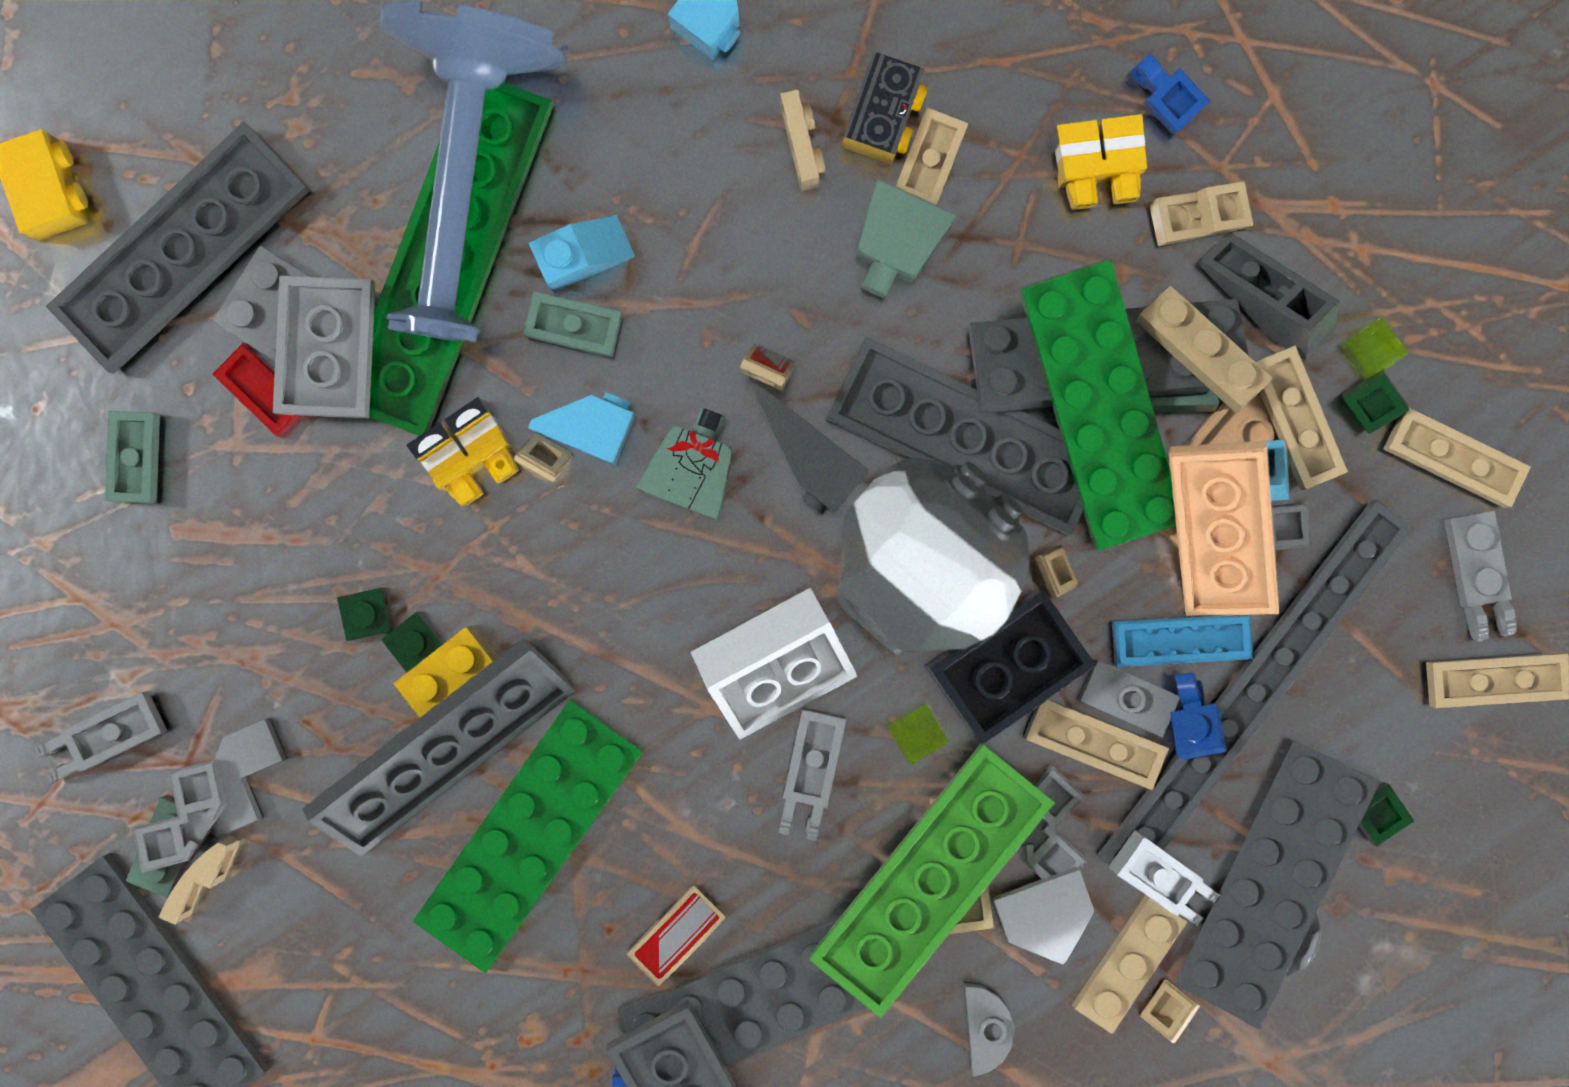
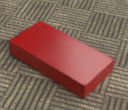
M245 342L212 373L276 437L281 438L301 417L300 415H278L273 413L275 370Z

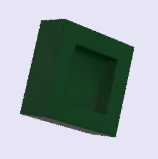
M1383 369L1343 393L1345 402L1368 434L1409 411L1408 404Z
M385 587L337 597L346 641L394 630Z
M420 611L415 612L381 639L406 672L410 671L445 643Z
M1382 782L1379 784L1359 827L1370 843L1378 847L1415 821L1390 784Z

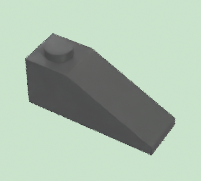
M1229 232L1200 260V266L1232 299H1238L1240 308L1271 339L1286 349L1296 346L1299 356L1303 360L1307 361L1335 332L1340 303L1338 299L1233 233Z
M760 386L755 393L756 399L798 487L805 492L801 500L820 515H823L826 510L835 514L869 469Z

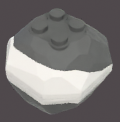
M903 459L883 470L853 503L844 519L839 575L840 588L836 591L837 601L852 618L881 644L898 655H904L907 651L966 649L991 636L1006 622L1028 579V536L1025 528L1019 524V515L1022 513V508L1016 500L1006 493H1001L998 497L989 496L984 489L987 477L972 462L967 461L963 466L957 464L954 467L944 461Z

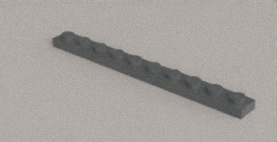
M1378 500L1370 501L1254 651L1253 659L1247 660L1215 702L1220 709L1227 752L1181 760L1176 753L1157 777L1153 790L1148 789L1098 853V856L1110 865L1134 830L1162 850H1165L1413 528Z

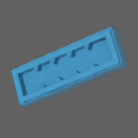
M1250 615L1112 621L1114 666L1116 667L1253 659Z

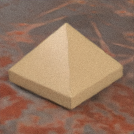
M534 433L515 455L514 460L534 478L554 482L571 461L574 454L538 433Z
M1062 545L1056 546L1034 558L1032 581L1044 590L1051 599L1057 598L1078 587L1077 579Z
M1165 979L1140 1017L1169 1041L1175 1043L1200 1005Z

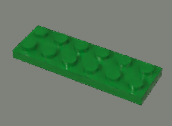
M1105 259L1018 288L1094 548L1097 551H1101L1176 526L1171 472L1112 260Z
M571 698L412 922L486 974L644 750Z

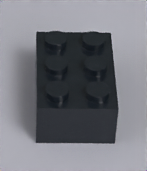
M1035 589L1014 604L1006 622L994 634L966 649L948 650L927 664L926 668L974 737L984 745L1097 665L1046 592L1041 589Z

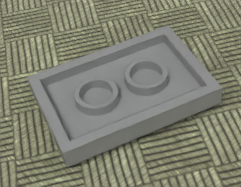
M259 246L212 322L275 361L279 276H309L267 249Z
M279 276L273 413L278 415L369 418L375 282L373 280Z

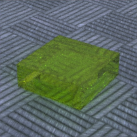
M1383 317L1376 319L1341 344L1365 379H1368L1382 369L1386 370L1408 354Z
M926 703L887 724L910 765L949 743Z

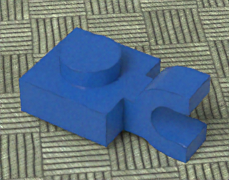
M1151 53L1128 73L1141 87L1153 93L1143 103L1172 135L1178 133L1210 102L1207 96L1181 68L1169 76Z
M1194 672L1176 675L1177 689L1184 709L1170 712L1177 756L1181 760L1227 752L1219 707L1215 703L1205 705L1203 684L1200 680H1196Z

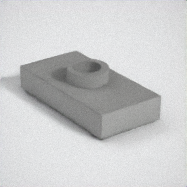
M1095 659L1094 662L1097 666L1090 670L1078 701L1163 738L1171 720L1170 712L1175 711L1180 696Z

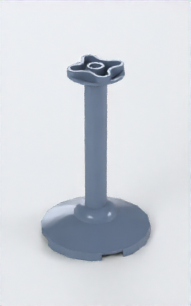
M405 0L386 3L380 10L378 28L388 38L431 60L436 75L448 83L418 302L415 306L387 314L386 319L389 320L388 329L444 340L476 342L477 334H480L481 329L455 312L485 92L486 90H493L499 87L505 81L507 75L558 69L566 64L568 46L566 43H563L562 48L559 49L552 45L553 32L545 27L514 16L477 7L458 5L456 17L421 11L422 1Z

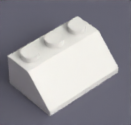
M811 587L691 651L707 690L739 740L858 677Z

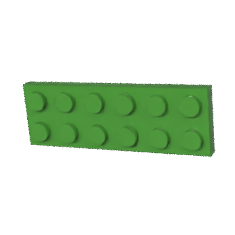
M980 744L810 953L809 960L881 1018L1055 802L988 747Z

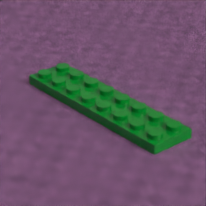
M505 82L493 90H486L455 305V312L470 322L472 321L554 106L550 99ZM440 141L374 310L369 417L418 436L428 431L432 426L464 341L444 340L389 330V320L386 319V316L389 313L415 306L418 302Z

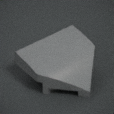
M1077 866L992 897L1009 943L1063 965L1075 948L1094 913L1086 885Z

